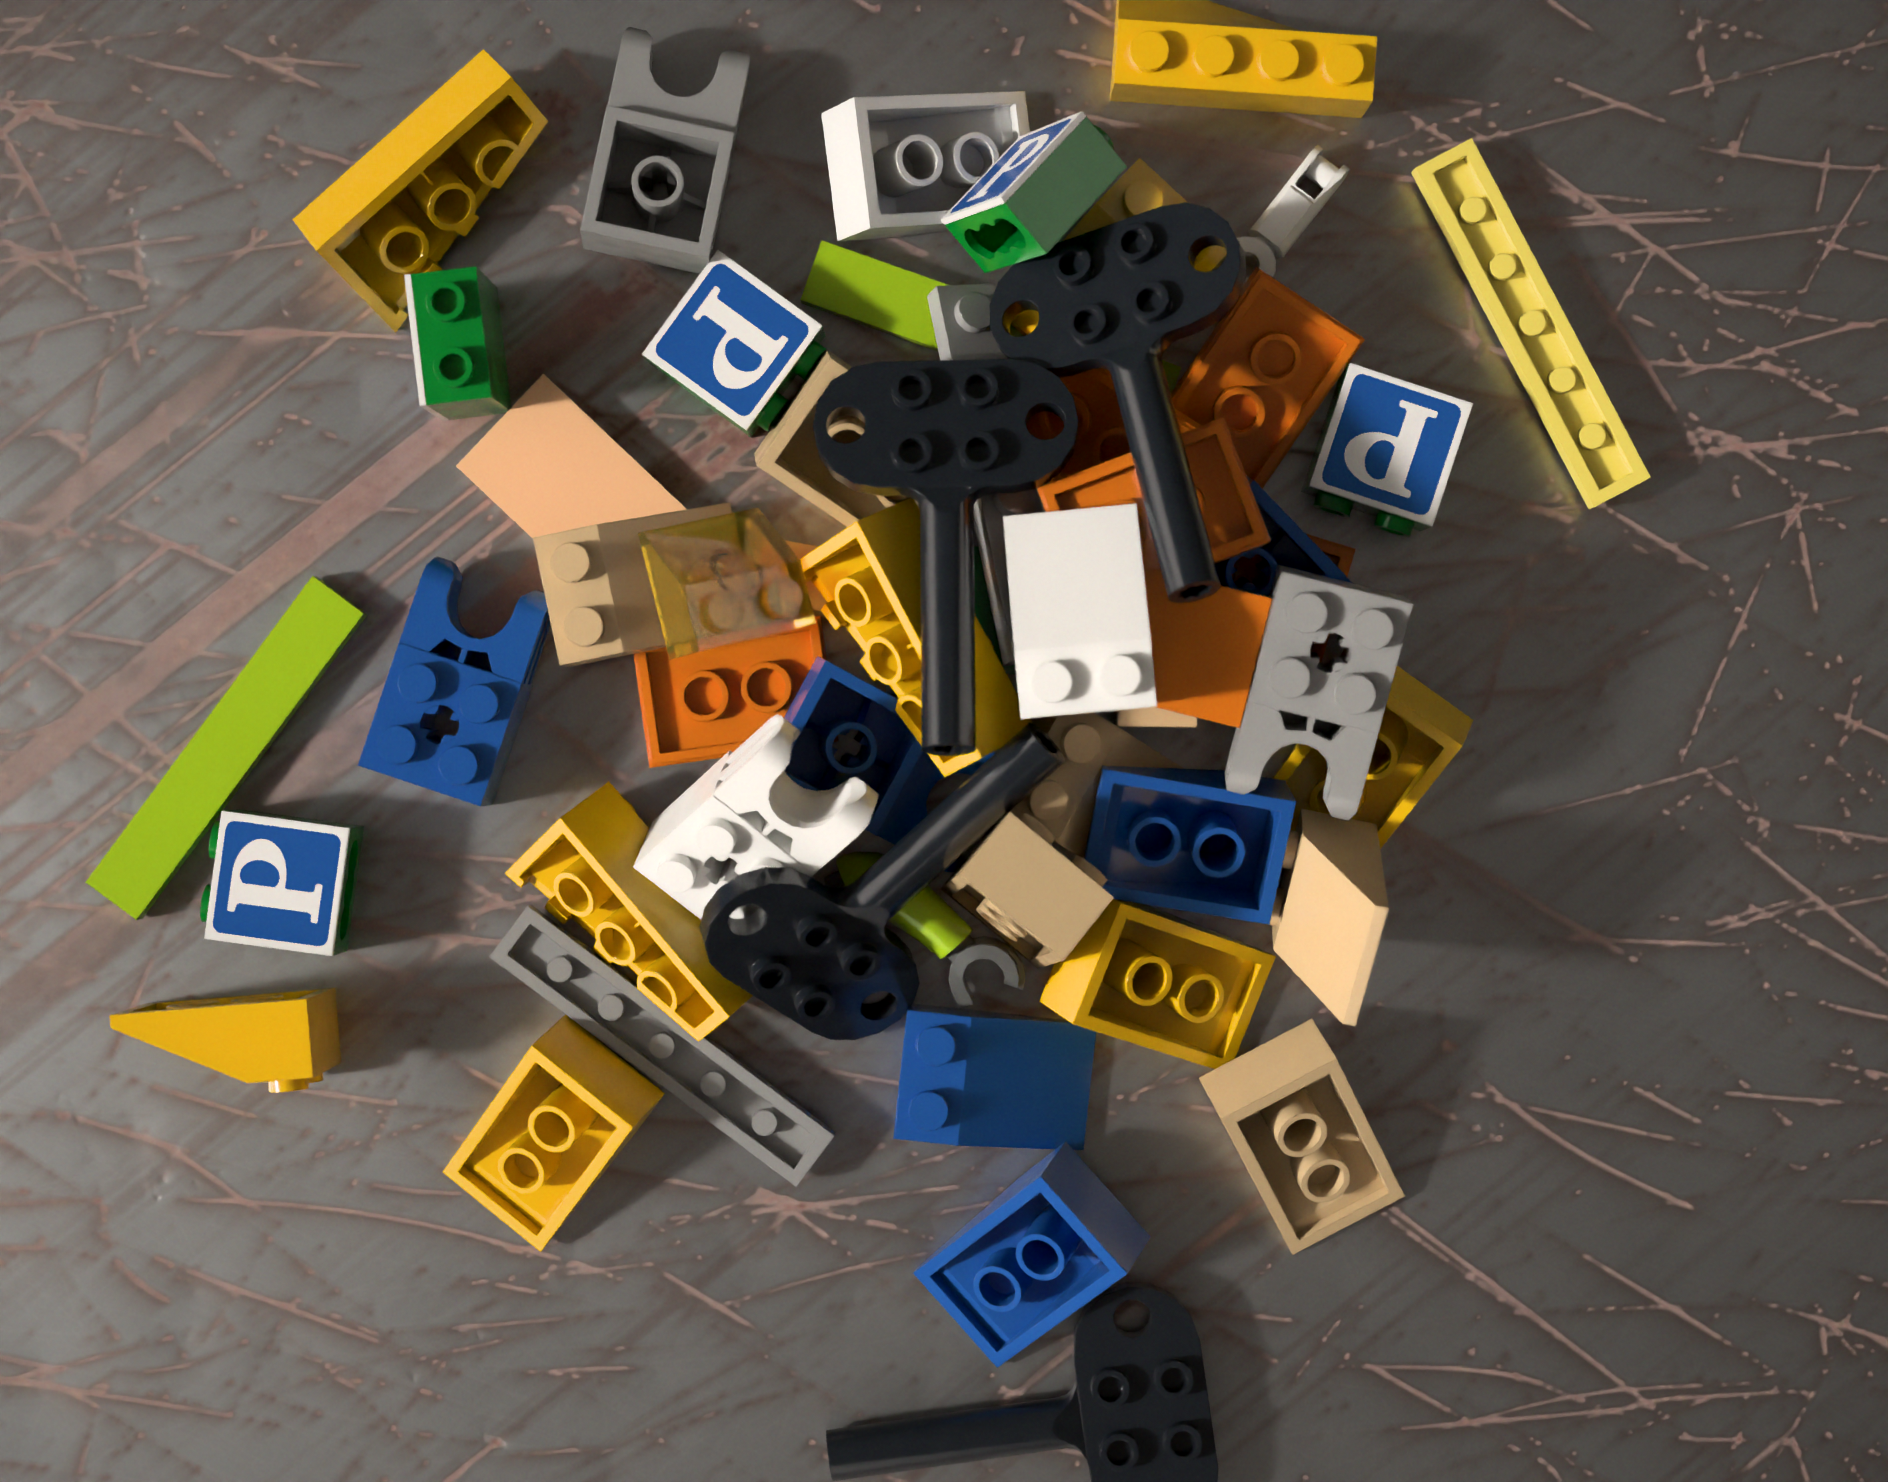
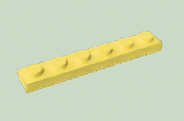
M1471 138L1416 167L1411 174L1588 509L1594 508L1651 478L1473 139Z

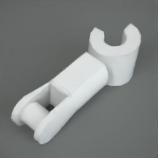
M1319 145L1315 146L1281 191L1250 228V237L1242 236L1237 238L1245 252V264L1251 267L1253 271L1257 266L1274 278L1276 271L1275 257L1281 259L1285 256L1349 173L1350 169L1347 166L1343 165L1339 169L1321 156L1324 149ZM1305 177L1323 189L1316 199H1313L1298 187Z

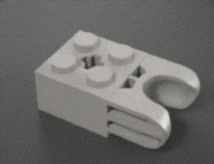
M628 27L623 32L582 219L580 232L583 249L700 274L713 255L749 79L750 56L749 53L737 50H728L721 53L715 75L703 91L689 97L674 96L660 88L652 76L653 38L646 30ZM653 183H664L667 185V192L670 197L660 201L651 200L643 189L652 191Z
M1277 564L1269 598H1272L1241 725L1240 728L1235 729L1226 764V790L1242 795L1255 790L1265 764L1277 750L1291 744L1308 745L1317 749L1326 759L1327 773L1323 789V799L1331 817L1348 821L1356 814L1361 800L1413 603L1403 595ZM1328 633L1338 634L1337 642L1340 647H1344L1340 656H1333L1329 663H1319L1320 658L1317 653L1310 652L1313 642L1324 643Z

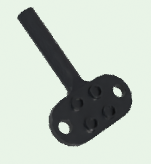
M1186 202L1161 206L1056 243L1047 254L1013 264L998 282L990 303V330L1000 350L1008 359L1037 363L1059 378L1073 376L1097 368L1109 370L1169 601L1174 603L1193 602L1211 596L1221 588L1163 367L1162 355L1175 341L1197 334L1221 321L1238 301L1246 279L1245 252L1228 221L1208 207ZM1215 245L1227 249L1226 258L1219 268L1210 272H1201L1194 268L1196 257L1203 249ZM1026 310L1039 312V322L1031 333L1021 337L1010 335L1012 320L1019 313Z
M1015 359L874 362L854 366L832 380L817 403L813 429L821 461L834 479L855 492L879 496H907L919 503L922 751L927 754L956 756L969 754L976 750L974 503L985 495L1010 494L1037 489L1058 476L1074 454L1079 423L1074 398L1057 375L1037 363ZM1039 412H1052L1060 417L1064 423V428L1053 439H1038L1031 435L1026 427L1029 419ZM851 415L859 418L865 424V431L862 436L856 441L847 444L839 443L832 439L828 434L832 422L840 416Z
M1029 722L857 880L848 886L830 888L811 876L792 868L764 867L738 875L720 887L704 907L699 928L710 964L723 977L814 1034L830 1040H857L885 1030L900 1020L907 1011L908 1005L911 1006L914 1003L920 984L917 967L910 949L885 925L1065 762L1060 749L1042 729ZM741 906H759L757 911L749 917L742 919L729 917L734 910ZM879 991L889 992L879 1002L872 1004L862 1003L866 997Z
M1125 1282L1108 1288L1084 1307L1074 1328L1073 1361L1075 1382L1072 1389L1066 1395L826 1430L827 1452L832 1481L1071 1448L1081 1452L1086 1458L1091 1482H1218V1462L1201 1343L1191 1314L1174 1294L1151 1283ZM1138 1300L1149 1308V1320L1141 1330L1125 1332L1116 1326L1113 1321L1114 1313L1122 1302Z

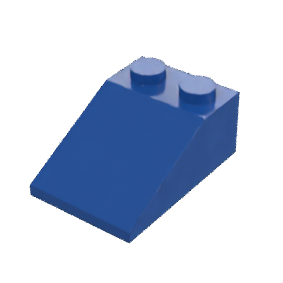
M1102 766L1084 859L1106 877L1107 882L1102 888L1114 897L1113 899L1270 925L1296 800L1285 780L1261 777L1255 790L1242 795L1226 790L1225 770Z
M915 1003L911 1006L908 1005L893 1139L954 1146L1056 1149L1064 1142H1067L1073 1150H1084L1096 1031L1074 1025L1063 1019L970 1009L960 1010L959 1008Z
M1064 1142L1021 1175L919 1265L913 1274L998 1368L1127 1275L1151 1236L1069 1144Z

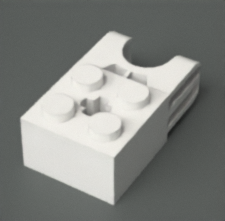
M777 714L763 724L734 752L731 750L727 752L652 821L633 868L699 919H702L704 907L716 891L740 874L764 867L792 868L812 877L856 839L868 826L879 794L856 777L847 779L835 788L823 791L805 789L793 782L786 774L785 768L790 763L792 743L797 739L800 731L783 716ZM741 906L734 910L729 917L733 919L749 917L757 911L759 906Z

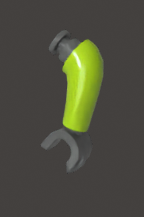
M856 851L836 858L838 871L824 877L825 886L830 888L848 886L884 854ZM929 886L924 888L889 920L890 923L919 941L940 959L946 956L951 961L948 980L960 1010L974 1004V996L966 982L964 971L975 960L988 959L997 963L1005 976L1004 984L1024 990L1026 973L1023 962L1015 950L998 938L987 936L972 938L969 934L973 929Z

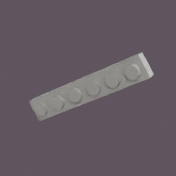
M995 283L936 286L927 295L940 360L1008 359L1000 350L990 330V303L996 289ZM1037 489L1010 494L985 495L977 499L973 508V522L1003 666L1015 665L1003 516L1042 513L1043 510Z
M528 905L490 955L492 960L795 1187H797L835 1136V1131L708 1036H705L698 1042L637 989L636 982L613 965L610 966L592 949L533 905Z

